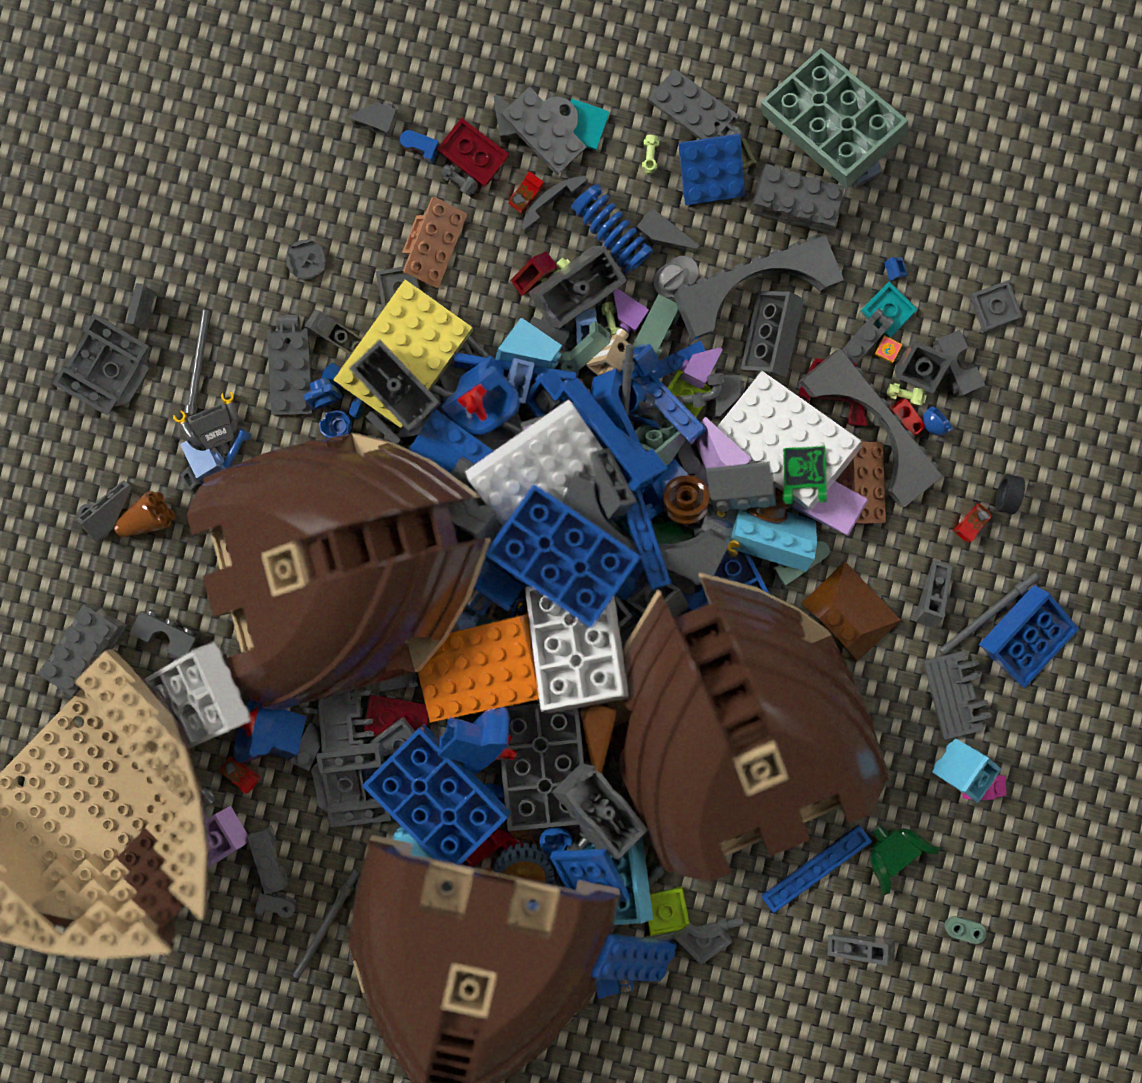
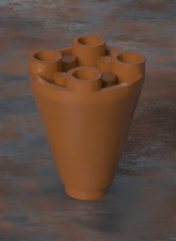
M148 491L117 520L114 529L120 537H130L163 530L170 527L172 520L175 519V514L168 508L164 495L160 491Z

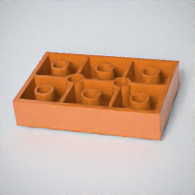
M528 614L449 633L444 643L421 671H418L430 722L540 699Z

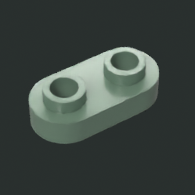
M951 916L945 921V931L953 938L974 944H979L986 938V929L979 922L958 916ZM956 925L960 926L958 931H954ZM978 930L979 935L974 937L973 933Z

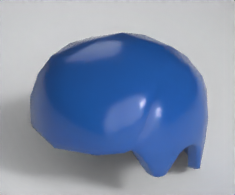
M632 381L629 413L639 410L645 402L643 387ZM623 384L620 385L618 391L620 400L622 399Z
M932 406L923 414L924 425L927 431L933 435L943 436L953 429L951 423L938 408Z
M335 410L330 413L328 412L325 414L324 419L319 421L320 432L327 439L349 434L352 429L351 418L343 411Z
M562 826L548 827L540 836L539 841L540 847L544 848V852L547 851L549 855L553 851H565L568 845L572 846L573 844L572 836Z

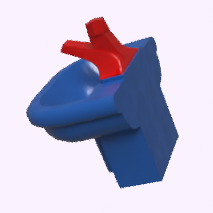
M490 355L461 376L456 391L448 397L441 409L468 433L480 435L495 430L511 419L518 411L520 402L519 395L514 386L503 376L504 369Z
M251 698L246 705L250 721L237 726L239 729L234 745V759L236 762L244 763L256 760L267 753L288 760L297 756L306 716L286 709L262 708L261 703Z
M507 708L489 709L474 723L450 717L447 729L440 737L438 756L463 762L464 767L475 774L496 760H515L516 751L506 749L512 739L509 735V713Z

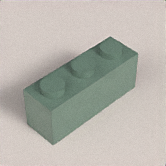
M658 294L633 344L634 349L638 345L651 344L657 358H659L663 350L660 345L663 340H668L672 332L669 328L672 322H677L681 314L678 311L677 303Z

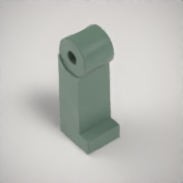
M594 321L589 326L590 333L571 351L562 354L561 370L575 373L579 371L610 343V332Z
M823 541L817 542L815 558L808 570L829 555L830 548L827 543ZM777 564L772 568L783 585H787L805 572L789 566L783 567L782 564Z

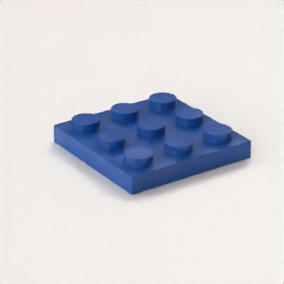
M740 134L678 143L685 205L745 196Z
M606 849L552 852L550 859L567 889L576 891L578 880L619 889V902H627L630 895Z

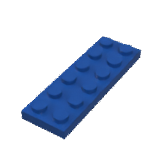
M608 935L591 975L596 979L660 982L665 977L666 968L675 955L677 944L667 940Z

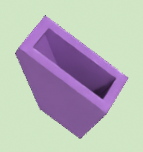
M617 288L613 291V299L616 307L617 321L620 323L619 327L628 333L630 331L635 333L649 310Z
M720 347L693 354L689 361L685 359L680 368V371L683 372L680 379L702 389L707 381V376L713 370L723 349Z

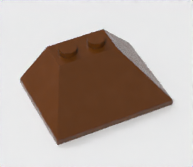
M845 561L801 602L814 618H818L839 640L843 648L856 662L901 621Z
M606 703L580 707L579 710L588 757L598 773L602 772L617 712L614 708L606 707Z

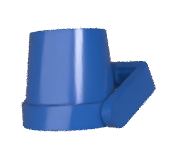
M328 377L310 383L311 392L304 394L305 403L312 410L329 406L343 398L341 392L331 384Z

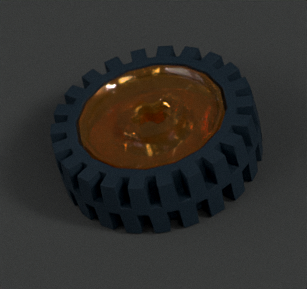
M520 843L515 844V848L511 845L507 851L505 849L502 850L501 855L498 854L494 861L493 873L553 886V862L550 859L549 853L547 851L544 852L542 847L537 849L535 844L529 847V843H524V847H521Z

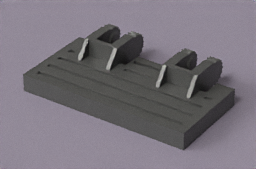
M964 651L923 660L941 735L944 740L984 730L983 724L979 720L992 717L991 712L972 714L971 709L988 705V700L967 702L976 699L970 680L978 679L982 676L980 672L962 675L961 669L972 668L978 665L977 660L958 664V661L966 659Z
M350 690L318 699L322 753L338 751V749L356 748L364 744V740L355 741V739L374 736V732L371 731L356 733L355 726L373 724V719L353 721V718L362 717L360 699L351 700V698L370 696V691L352 692Z

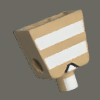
M618 329L615 335L610 336V343L592 358L586 366L598 376L615 368L620 372L622 361L625 359L626 345L629 344L626 341L629 334L623 329Z

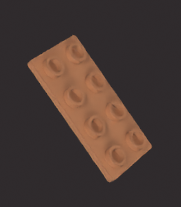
M432 197L425 215L416 216L402 251L403 254L409 256L403 272L435 288H439L467 213L436 197Z
M861 442L862 448L837 478L838 483L869 500L856 523H885L883 443Z

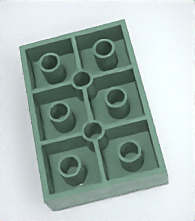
M822 48L761 101L763 116L845 188L853 184L908 134V120Z

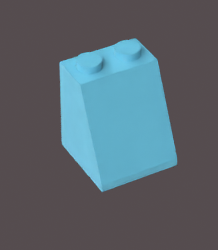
M521 318L498 348L496 359L513 362V358L535 363L534 366L555 369L562 355L560 353L562 345Z
M955 738L953 742L948 744L943 757L935 763L932 772L979 803L1002 769L985 755Z

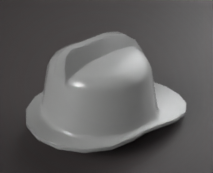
M678 256L669 261L655 274L654 287L661 296L670 298L674 297L678 287L687 283L691 286L697 280L699 274L696 262L687 256Z

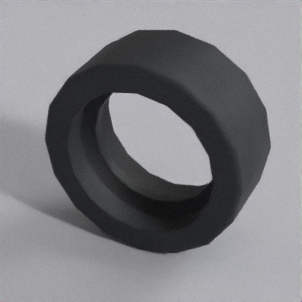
M1006 474L1002 478L995 499L997 511L1014 515L1019 510L1025 493L1024 478L1011 474Z

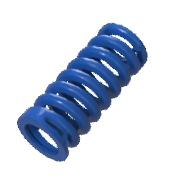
M595 184L575 200L571 209L575 210L578 217H584L583 224L590 226V232L597 234L598 242H604L603 246L608 251L611 250L610 255L613 259H618L617 264L619 267H625L624 272L627 275L646 261L654 250L650 245L643 243L640 246L642 249L627 258L644 241V238L639 236L630 245L620 250L637 233V229H630L624 236L614 241L619 233L629 226L630 221L626 219L614 230L606 234L609 228L623 216V213L618 211L608 221L599 226L601 221L616 208V204H609L601 213L592 217L609 200L607 194L601 198L598 197L603 193L602 187L599 184ZM592 199L597 200L592 206L585 209Z

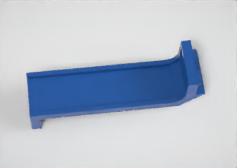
M617 368L593 378L590 391L592 397L613 424L641 446L618 394L619 387L623 384L624 371L620 370L618 372ZM635 368L632 371V378L638 376ZM658 480L642 496L650 519L664 511V493Z

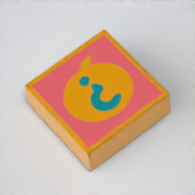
M884 335L874 355L893 363L902 344Z

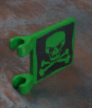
M826 447L783 448L785 504H793V489L818 488L819 503H826Z

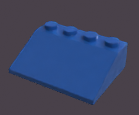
M436 409L409 449L435 462L449 474L452 473L462 456L477 464L494 452ZM470 484L469 488L479 495L472 484Z
M1033 585L981 641L979 646L1020 686L1025 688L1079 628L1050 593Z

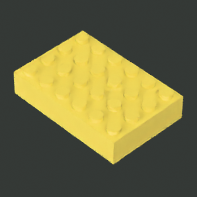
M404 280L336 375L334 381L402 429L403 425L349 368L380 339L430 392L453 360L455 352L458 353L470 336L473 328L410 282Z

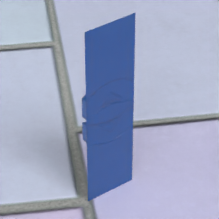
M701 340L660 360L654 375L660 379L680 369L685 359L689 361L693 354L706 351Z
M628 414L630 421L660 428L656 421L641 418L637 414Z

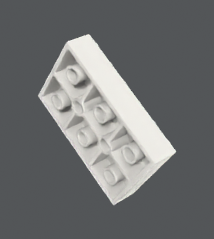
M761 371L717 426L751 458L749 463L770 461L775 486L783 492V448L825 446L827 490L862 448L861 440L763 371ZM818 488L793 489V499L811 512L819 502Z
M568 400L465 472L469 482L485 503L497 511L498 520L504 526L533 483L561 502L575 470L595 478L591 453L603 450V448L570 400Z
M525 587L541 711L554 713L629 698L614 597L595 625L590 628L533 587Z
M215 642L186 654L144 679L161 696L170 708L174 718L181 724L189 741L190 748L250 721L248 710L239 697V690L234 686L230 670L225 666L222 653Z

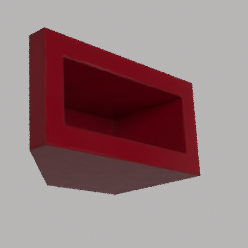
M545 251L532 257L510 281L520 295L524 296L542 283L543 279H547L558 266L549 253Z

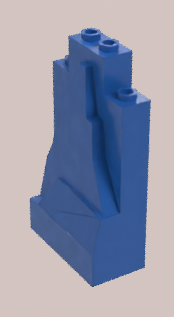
M555 371L547 374L543 372L535 379L536 383L528 389L525 403L536 418L545 416V413L535 402L536 397L543 388L548 391L555 401L560 400V404L557 407L570 400L603 449L609 448L618 466H624L633 480L628 486L632 493L640 489L643 496L668 469L653 449L645 451L613 424L578 378L563 382Z

